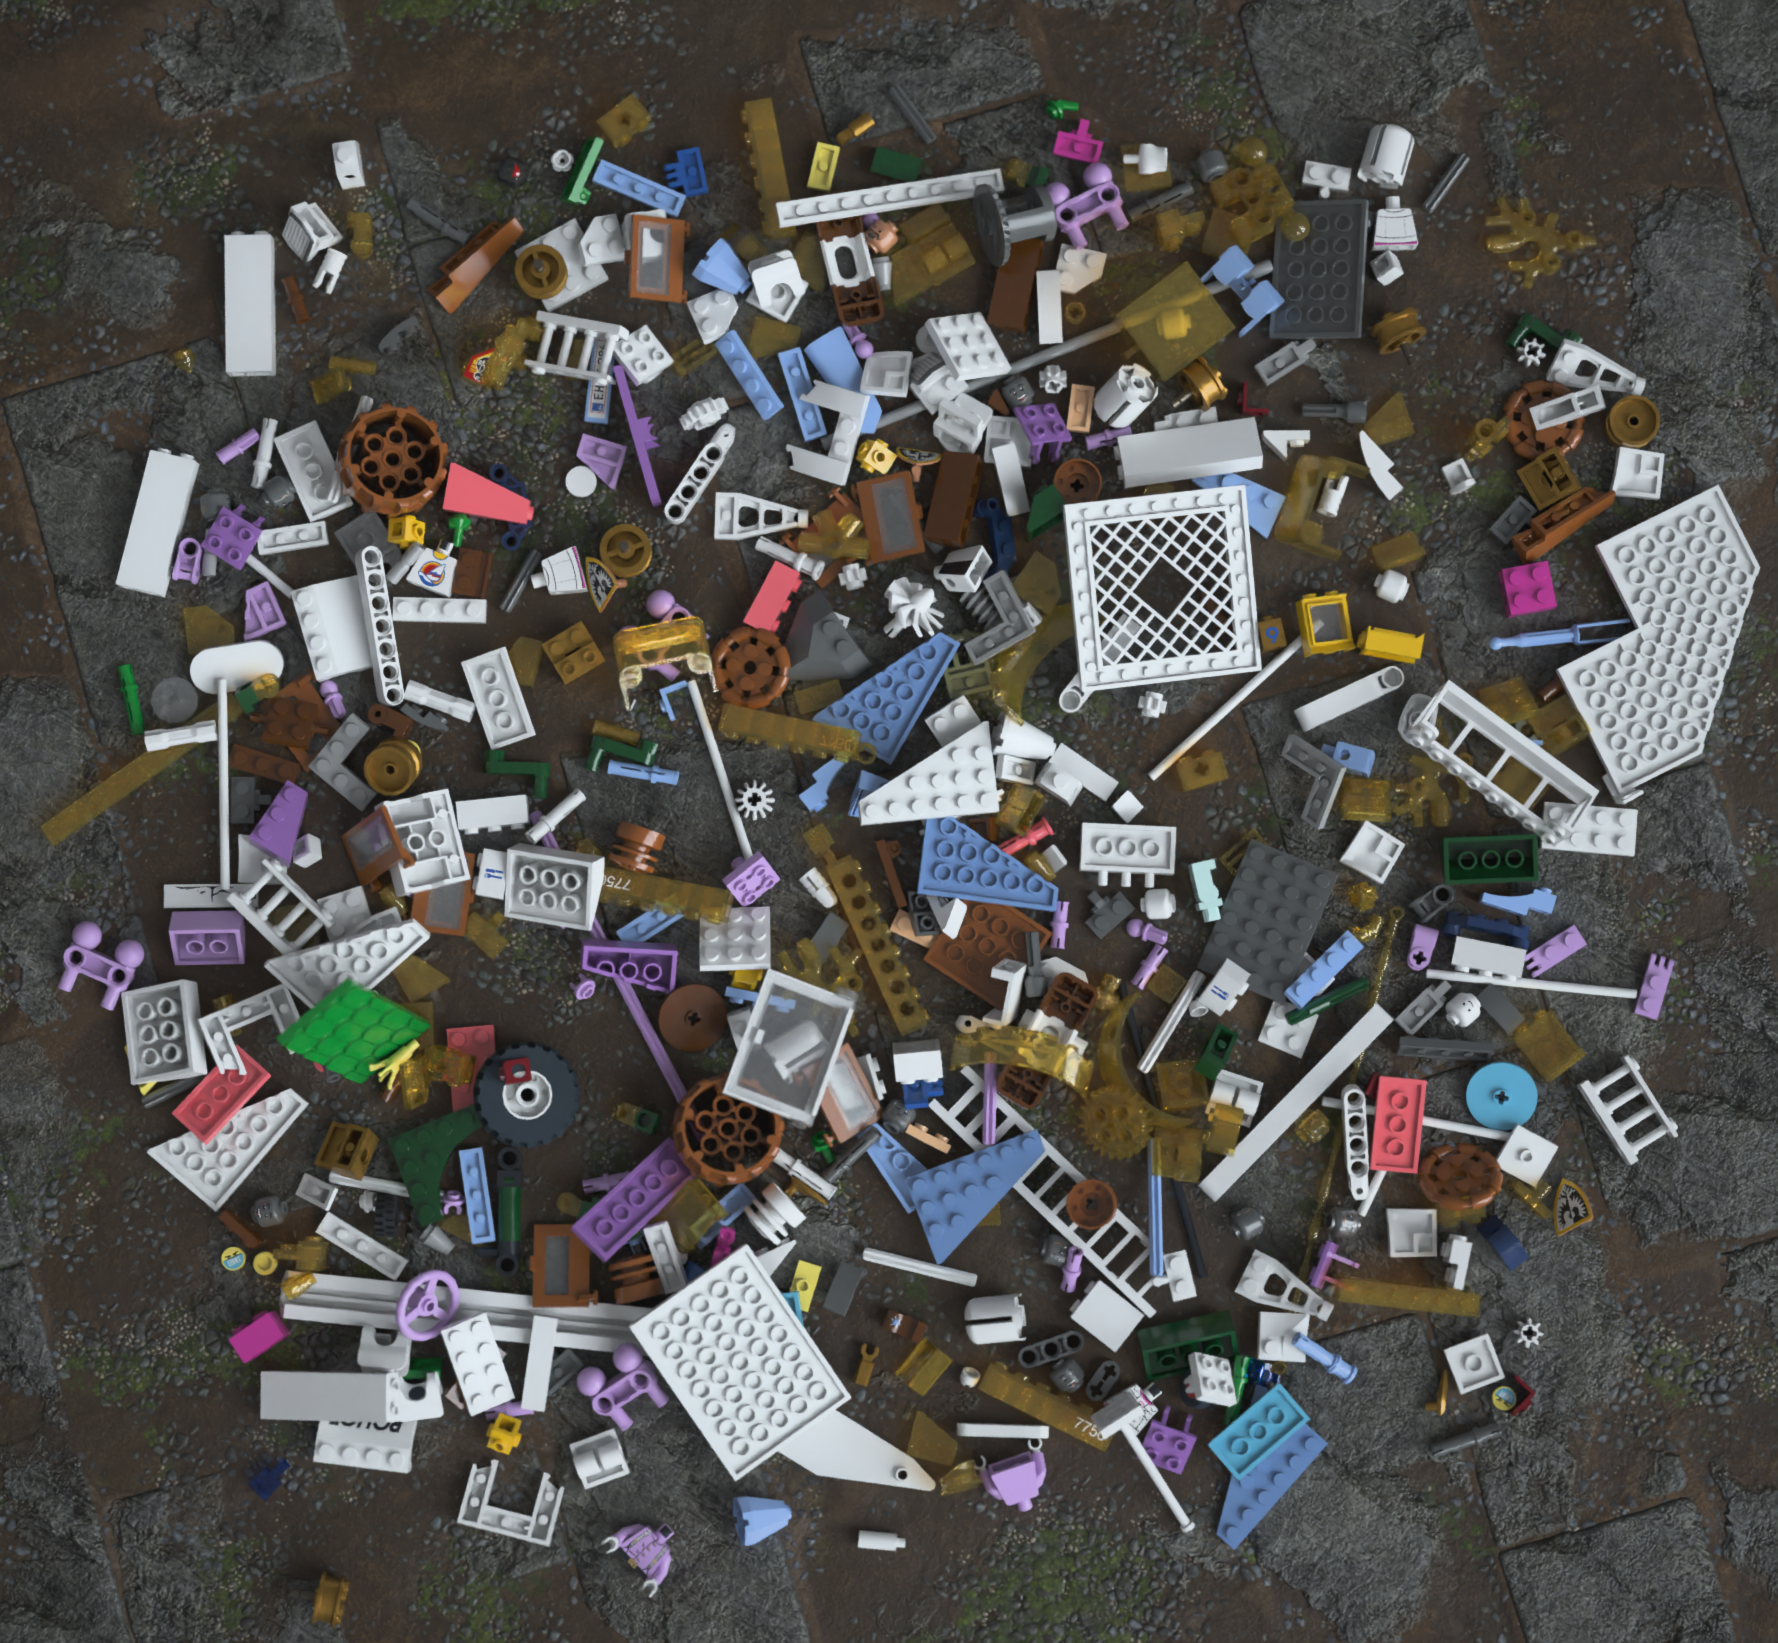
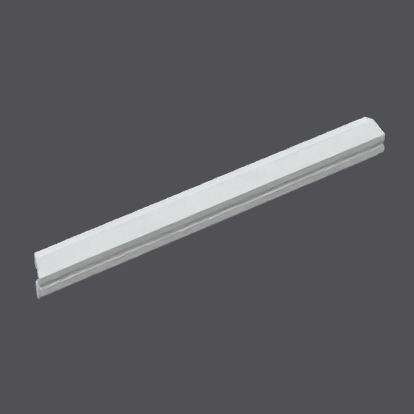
M286 1270L281 1282L280 1314L282 1318L356 1326L373 1325L375 1328L399 1330L396 1322V1305L401 1292L408 1283ZM421 1284L419 1287L424 1289L426 1284ZM436 1286L433 1295L437 1298V1306L447 1312L450 1303L449 1288ZM459 1288V1306L450 1324L484 1311L495 1340L530 1344L535 1314L558 1317L554 1346L614 1352L619 1345L632 1343L640 1348L642 1355L649 1356L629 1328V1325L653 1308L598 1302V1305H593V1302L590 1301L589 1308H533L532 1295ZM407 1306L405 1308V1313L410 1310V1308H408ZM432 1314L426 1317L418 1315L408 1326L414 1331L423 1332L430 1330L441 1320Z

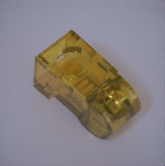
M370 212L347 213L349 226H354V237L350 242V247L358 258H367L373 250V216Z

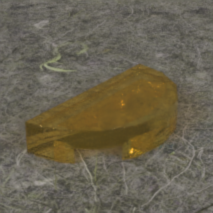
M468 1215L452 1216L441 1225V1229L472 1243ZM484 1243L474 1245L483 1248Z

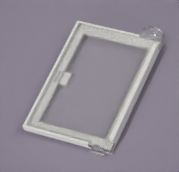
M768 968L722 1093L793 1120L792 1125L801 1129H806V1126L811 1127L852 1017L858 994L843 987H836L835 993Z

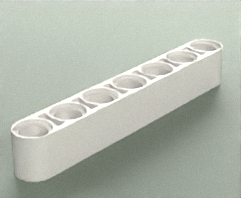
M369 546L360 549L356 553L355 563L377 698L381 705L390 707L398 705L403 701L404 690L382 554L378 548ZM365 552L372 555L371 563L365 560ZM369 575H372V576L375 577V579H376V585H375V586H371V585L369 584V582H368V577H369ZM373 598H376L380 603L378 610L372 605ZM377 621L383 624L382 633L376 629ZM381 644H384L387 648L385 656L380 653L379 647ZM384 667L389 668L391 671L389 679L383 674ZM388 690L393 691L395 695L392 702L387 698Z

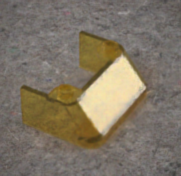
M1302 455L1296 463L1275 525L1274 534L1277 540L1337 561L1342 551L1320 544L1323 537V529L1318 523L1309 520L1322 479L1324 477L1330 480H1337L1342 477L1344 472L1365 479L1370 468L1336 456Z
M691 616L622 630L614 635L613 649L626 711L631 710L628 689L637 687L642 682L641 669L687 660L688 667L693 673L703 674L709 672L713 693L718 692L704 622L700 618Z

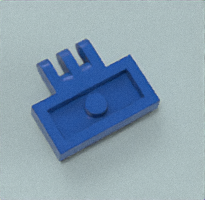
M699 147L676 151L679 162L663 166L665 172L674 171V173L665 175L666 180H676L675 182L668 183L667 187L669 189L684 187L686 198L709 193Z
M938 1078V1081L925 1082L923 1079L915 1080L912 1084H903L905 1109L929 1107L928 1097L943 1095L941 1078Z

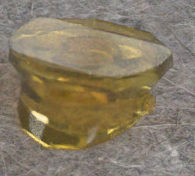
M972 1460L963 1462L939 1480L942 1486L940 1495L941 1497L972 1490L981 1485L984 1481L975 1471V1462Z

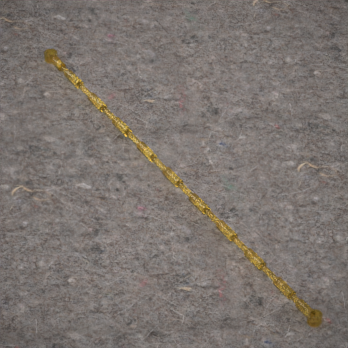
M1398 906L1391 908L1389 911L1390 921L1386 933L1387 940L1382 948L1377 967L1379 971L1374 990L1371 991L1366 1014L1379 1001V990L1384 971L1387 970L1392 940L1396 936L1399 920L1404 916L1403 909ZM1394 909L1400 911L1399 918L1393 917L1392 912ZM1366 1049L1355 1059L1351 1079L1347 1085L1356 1083L1360 1064L1364 1059ZM1355 1092L1348 1095V1101L1353 1102ZM1342 1113L1339 1125L1334 1133L1326 1173L1324 1172L1320 1187V1198L1315 1218H1312L1303 1264L1300 1265L1297 1276L1303 1283H1306L1310 1268L1308 1264L1313 1245L1317 1241L1322 1221L1320 1220L1325 1199L1326 1197L1328 1198L1336 1156L1340 1152L1343 1140ZM1297 1287L1293 1303L1298 1305L1302 1291ZM1289 1310V1311H1288V1313H1297V1314H1298V1312H1296V1311H1292V1310ZM1274 1361L1271 1365L1273 1373L1276 1375L1284 1374L1286 1371L1285 1361ZM1278 1363L1283 1365L1281 1372L1275 1371V1365Z

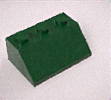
M1045 484L1035 491L1036 494L1033 498L1025 535L1027 543L1064 520L1062 505L1067 503L1054 484L1049 487Z

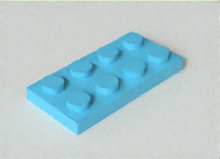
M1278 1382L1207 1445L1235 1478L1240 1481L1308 1422L1310 1418Z

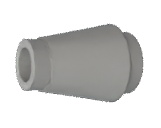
M889 257L871 259L879 291L890 290L892 262H890Z
M433 1224L428 1225L419 1236L423 1241L422 1244L446 1256L455 1246L437 1224L435 1226Z

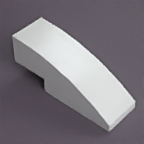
M1059 269L1037 270L1040 344L1063 343Z
M1595 385L1529 409L1538 431L1598 412L1607 407L1600 387Z
M1361 430L1358 435L1364 461L1379 489L1388 500H1391L1403 488L1388 472L1394 463Z
M1015 443L992 448L991 453L1007 516L1029 512L1027 493Z

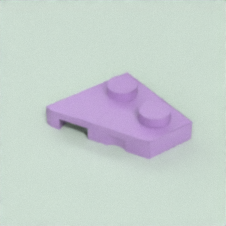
M583 434L576 456L611 489L615 490L628 447Z
M268 581L246 590L245 641H251L287 624Z

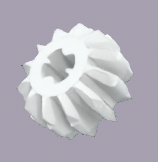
M753 780V788H750L747 782L744 783L747 791L737 790V793L742 795L743 798H735L736 803H743L737 808L738 812L747 809L743 815L745 818L749 817L751 812L753 813V820H757L758 812H760L762 818H765L766 815L763 809L765 808L769 812L773 810L767 803H774L775 799L766 798L773 791L768 789L763 792L766 788V783L764 782L759 788H757L756 780ZM755 794L758 799L761 797V802H757V806H752V802H748Z

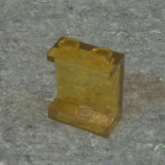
M1542 1009L1533 1016L1534 1021L1527 1026L1524 1023L1514 1031L1516 1035L1512 1037V1040L1545 1083H1550L1587 1055L1581 1047L1576 1045L1556 1019L1552 1009L1548 1011Z
M699 1179L687 1181L654 1218V1221L659 1223L667 1220L677 1251L681 1254L693 1253L696 1250L694 1245L715 1221L724 1220L728 1213Z

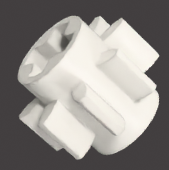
M1536 338L1530 343L1524 339L1522 342L1524 348L1518 347L1516 350L1518 353H1521L1518 362L1523 360L1526 363V368L1531 363L1538 366L1540 364L1538 358L1542 359L1546 356L1545 353H1541L1545 345L1536 343ZM1534 350L1535 354L1534 356L1532 354L1528 356L1526 352Z
M1047 365L1044 371L1039 372L1040 388L1045 387L1047 393H1059L1062 387H1067L1066 371H1061L1059 365Z
M859 563L842 567L843 573L838 574L841 586L846 585L847 590L864 587L863 581L867 580L865 568L860 569Z
M1147 691L1145 697L1140 696L1137 708L1142 709L1141 715L1158 718L1159 713H1165L1167 702L1162 701V694Z
M1527 1318L1524 1324L1517 1321L1519 1328L1512 1331L1518 1334L1519 1338L1516 1339V1343L1525 1341L1524 1345L1526 1348H1529L1530 1342L1538 1345L1539 1342L1536 1339L1538 1336H1543V1333L1537 1329L1540 1323L1537 1322L1531 1325V1318ZM1529 1327V1330L1533 1331V1335H1529L1527 1339V1336L1523 1335V1330L1526 1331Z

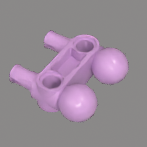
M1100 162L1091 163L1083 173L1084 183L1090 190L1072 199L1070 190L1062 183L1054 182L1045 187L1054 204L1057 227L1062 233L1068 234L1076 251L1088 245L1080 226L1103 214L1109 213L1117 231L1129 225L1121 209L1123 200L1118 187L1112 181L1111 170L1106 164ZM1110 193L1114 198L1106 201L1102 198V195ZM1063 213H1070L1073 218L1069 221H1064L1060 216Z
M659 589L649 594L646 600V608L651 616L663 620L647 639L641 628L634 625L625 626L619 630L616 642L622 652L633 655L635 659L650 671L656 669L672 682L680 671L665 659L666 652L681 634L688 635L700 646L710 636L694 623L695 617L678 603H675V599L670 592ZM675 613H681L685 616V622L682 625L673 623L672 616ZM645 649H653L656 653L655 659L652 661L645 660L642 656Z
M82 921L73 929V942L64 952L62 964L65 970L57 987L71 992L78 973H83L108 986L100 1006L108 1010H114L120 993L127 991L128 986L134 980L135 968L144 959V949L136 940L128 939L122 941L116 947L115 959L98 952L94 948L101 942V929L92 921ZM75 951H79L82 954V961L80 963L75 962L73 958ZM119 969L125 973V979L122 982L116 978V972Z
M632 1343L621 1344L615 1349L613 1362L621 1373L607 1382L604 1372L592 1366L584 1368L577 1377V1387L581 1393L590 1396L594 1411L600 1415L610 1416L622 1431H625L633 1424V1420L622 1408L623 1405L642 1393H647L658 1408L669 1401V1397L658 1384L659 1377L656 1374L654 1364L642 1359L640 1348ZM638 1374H643L646 1378H642ZM602 1397L608 1398L610 1401H605Z

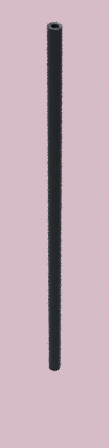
M1122 982L1116 984L1139 1063L1145 1051L1126 983ZM1150 1070L1148 1073L1141 1072L1199 1279L1208 1276L1151 1072Z

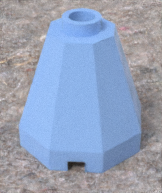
M720 238L706 253L707 256L698 263L692 273L699 281L735 295L739 292L743 294L751 284L748 281L751 277L730 243L723 238Z
M749 1496L733 1497V1516L737 1517L735 1528L741 1545L755 1544L788 1525V1519H791L789 1505H785L782 1500Z

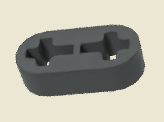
M1103 1361L1085 1387V1392L1089 1399L1093 1401L1102 1400L1120 1375V1367L1115 1361ZM1111 1364L1114 1365L1115 1375H1108L1106 1380L1102 1379L1105 1375L1104 1366L1110 1367ZM1101 1380L1103 1382L1100 1387L1102 1394L1092 1396L1090 1386H1097Z

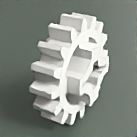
M709 397L692 404L687 409V414L682 415L679 420L684 430L696 428L699 431L716 424L721 419V414L726 413V410L729 408L724 398L713 400Z

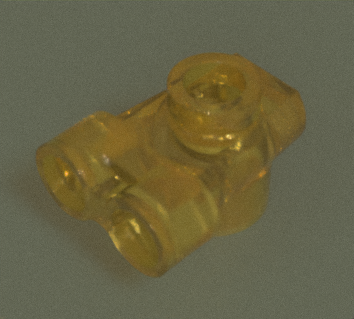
M1105 973L1100 988H1095L1098 997L1094 1006L1103 1011L1105 1009L1110 1012L1113 1011L1120 998L1114 992L1118 989L1122 980Z

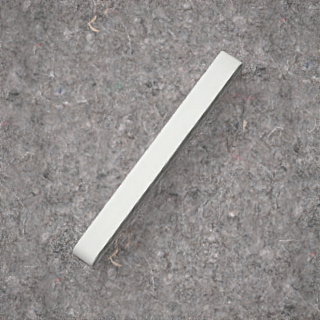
M1376 1003L1198 1186L1216 1202L1394 1019Z

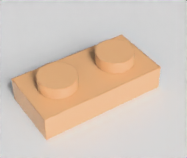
M1072 384L1066 426L1068 431L1089 434L1095 387Z
M901 909L898 910L890 927V931L928 949L932 947L938 935L915 937L909 913Z
M917 1122L914 1126L909 1124L905 1133L946 1154L951 1147V1145L947 1144L948 1138L936 1133L935 1137L926 1133L928 1128Z

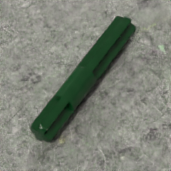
M1359 977L1308 1002L1300 1010L1296 1008L1285 1014L1286 1022L1293 1026L1369 988L1367 979Z

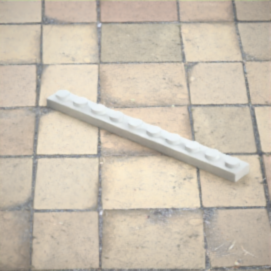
M998 168L779 202L775 204L779 228L973 198L975 188L985 183L992 186L997 194L1003 193L1005 189L1001 170Z

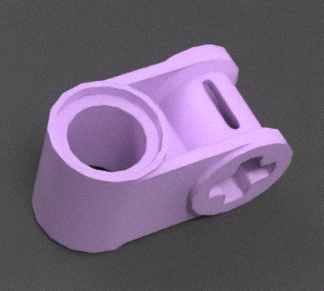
M185 538L180 542L177 559L173 568V580L184 579L192 581V584L198 583L204 548L199 541L193 538ZM195 543L196 552L188 555L186 552L187 546Z
M1415 924L1407 956V964L1411 969L1419 971L1429 964L1439 930ZM1418 954H1421V959H1423L1424 962H1421L1419 965H1417L1416 960L1413 959V957H1415Z

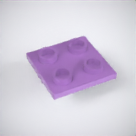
M1048 403L1014 407L1013 411L1030 442L1029 459H1033L1032 464L1039 463L1042 446L1047 442H1050L1048 456H1053L1051 462H1057L1060 457L1059 452L1062 443L1071 441L1072 437L1055 404Z
M240 504L233 511L223 506L201 544L203 548L238 570L242 569L263 532L260 529L262 527L261 523L265 521V518L262 516L253 523L243 519L241 512L246 509V506Z
M1327 1241L1326 1245L1322 1244L1319 1250L1318 1257L1320 1261L1318 1266H1314L1310 1273L1309 1279L1312 1280L1310 1285L1322 1289L1325 1281L1350 1291V1285L1326 1276L1332 1258L1355 1268H1359L1360 1264L1336 1255L1339 1245Z
M1166 1405L1160 1422L1152 1419L1142 1446L1154 1465L1181 1475L1197 1439L1196 1435L1188 1433L1193 1415L1188 1413L1182 1431L1166 1426L1171 1406Z

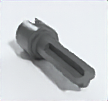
M1348 400L1346 404H1303L1302 416L1345 418L1347 423H1366L1367 400Z
M1036 931L1026 932L1025 944L1028 976L1024 979L1025 996H1045L1048 991L1047 977L1042 975L1039 933Z

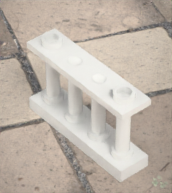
M543 311L537 312L536 320L543 324L544 332L536 361L525 359L524 362L525 365L531 368V372L539 375H544L545 372L591 380L594 384L606 387L607 383L616 385L617 380L607 373L615 342H618L619 339L627 340L628 330L616 324ZM556 328L563 329L565 334L557 365L545 363L553 331H556ZM577 332H583L586 337L578 368L566 367L573 337ZM599 335L605 336L606 343L598 373L586 371L594 339Z
M266 858L262 861L267 869L245 892H233L227 898L283 955L302 950L301 948L324 924L328 928L336 924L333 920L334 915L327 908L324 907L322 909L283 871L284 866L275 858L273 860ZM275 875L284 885L261 909H256L251 904V899ZM292 892L301 901L278 925L275 924L273 926L267 920L269 918L268 915ZM309 908L317 916L316 920L295 941L289 942L284 937L285 931Z
M1628 1055L1620 1057L1624 1064L1620 1068L1596 1083L1583 1080L1576 1086L1626 1165H1632L1638 1161L1636 1155L1640 1149L1666 1133L1670 1138L1677 1137L1678 1134L1675 1130L1678 1127L1671 1117L1667 1118L1639 1074L1638 1070L1640 1067L1633 1057L1629 1058ZM1629 1073L1636 1085L1610 1102L1603 1103L1598 1096L1600 1091ZM1642 1093L1649 1105L1621 1123H1615L1611 1117L1612 1111ZM1655 1113L1661 1126L1637 1141L1628 1143L1623 1136L1626 1134L1625 1131Z

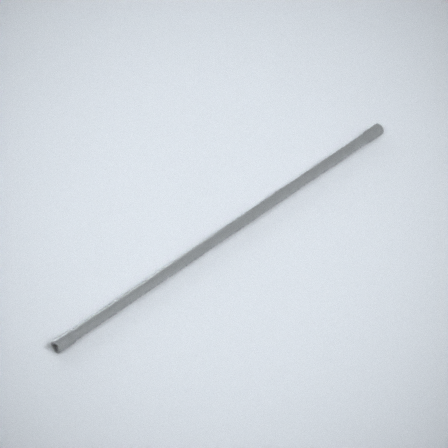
M1266 259L1254 264L1255 267L1243 276V279L1248 281L1273 272L1271 261ZM1217 280L1009 364L1012 369L1007 374L965 381L969 388L962 393H969L1156 318L1160 315L1161 311L1181 308L1231 288L1229 284L1225 286ZM918 400L880 416L876 430L924 411L926 408ZM834 433L820 438L825 451L830 450Z

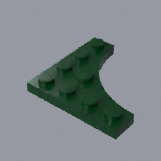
M474 1104L388 1139L421 1227L428 1226L445 1218L440 1200L439 1186L441 1174L450 1157L449 1155L457 1144L475 1130L483 1127L475 1111Z

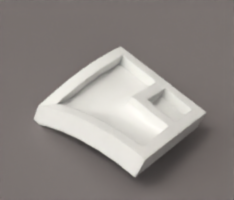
M909 351L872 353L865 362L860 392L872 395L907 397L913 353Z
M992 416L987 425L984 462L994 463L991 453L992 448L1015 443L1020 467L1031 469L1032 459H1029L1030 442L1017 417Z
M1625 447L1617 448L1610 490H1614L1616 492L1615 496L1659 500L1664 454Z
M1365 820L1338 862L1381 885L1405 844Z
M242 834L238 835V883L253 884L267 869L262 861L271 857L250 845V835ZM284 866L283 871L287 874V867ZM274 875L265 885L284 884Z
M1386 1208L1389 1257L1437 1256V1209Z
M1259 1312L1257 1360L1305 1362L1306 1354L1293 1346L1291 1342L1294 1335L1298 1332L1307 1337L1310 1314Z

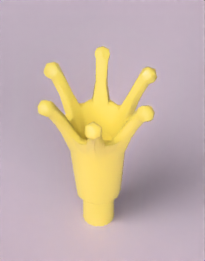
M413 1039L389 1058L376 1064H370L369 1071L385 1067L378 1073V1076H380L379 1082H382L389 1073H392L387 1085L388 1090H391L397 1073L411 1058L412 1053L420 1044Z

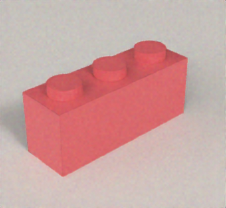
M775 560L743 621L744 625L756 629L764 628L775 634L781 623L778 620L781 613H786L792 601L789 598L792 592L797 593L802 584L800 573Z

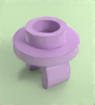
M579 974L578 976L582 981L578 986H575L572 982L569 985L574 990V995L578 999H587L594 993L595 982L592 979H587L583 974Z
M447 1191L441 1198L442 1202H444V1213L448 1214L450 1206H456V1213L460 1215L462 1211L461 1204L465 1203V1197L459 1191Z

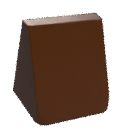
M995 389L987 402V406L996 414L1008 417L1009 410L998 390Z
M998 818L969 819L970 828L988 842L999 841Z

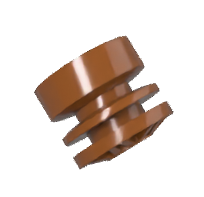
M1082 458L1071 459L1064 462L1057 469L1053 484L1067 504L1091 502L1098 500L1102 488V476L1098 468L1090 461ZM1075 483H1079V487L1083 489H1079L1078 492H1074V488L1070 486H1074Z
M619 821L615 836L624 842L623 845L611 844V848L620 851V854L608 853L607 859L613 861L619 867L636 873L653 874L655 868L646 865V861L657 863L658 859L650 855L649 852L650 850L661 851L666 836L638 825Z
M1096 1179L1084 1180L1076 1184L1069 1192L1066 1202L1067 1212L1071 1220L1079 1227L1089 1230L1099 1229L1108 1224L1115 1216L1118 1207L1117 1196L1113 1189L1105 1182ZM1088 1198L1092 1200L1097 1199L1099 1201L1096 1204L1098 1207L1097 1210H1095L1094 1208L1089 1210L1087 1208L1089 1202L1087 1201Z
M640 1253L620 1258L613 1264L607 1265L608 1271L617 1269L620 1271L619 1275L610 1277L611 1281L622 1280L623 1285L613 1290L617 1305L665 1293L661 1279L659 1277L650 1278L649 1273L657 1270L656 1265L647 1267L646 1262L654 1260L652 1254Z

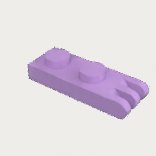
M1572 925L1526 954L1524 962L1530 958L1533 960L1526 968L1530 970L1537 966L1538 970L1531 973L1532 977L1535 978L1587 945L1576 926Z
M1651 953L1633 1013L1657 1020L1675 960L1669 959L1665 967L1666 957L1660 956L1658 964H1655L1657 954Z

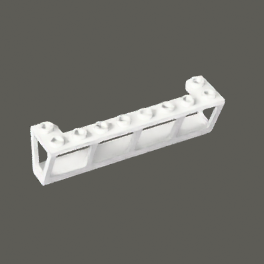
M1450 680L1438 689L1404 735L1413 746L1421 748L1432 760L1440 762L1451 774L1459 776L1470 788L1478 790L1484 795L1486 800L1501 807L1505 814L1517 819L1524 828L1533 831L1541 837L1543 842L1553 847L1573 834L1599 793V790ZM1438 703L1466 722L1465 728L1448 750L1435 741L1439 732L1436 727L1427 721ZM1472 728L1476 729L1504 751L1486 777L1453 754ZM1509 756L1514 757L1541 778L1540 783L1523 805L1491 782ZM1546 784H1550L1576 803L1575 809L1565 822L1551 819L1546 823L1528 809Z

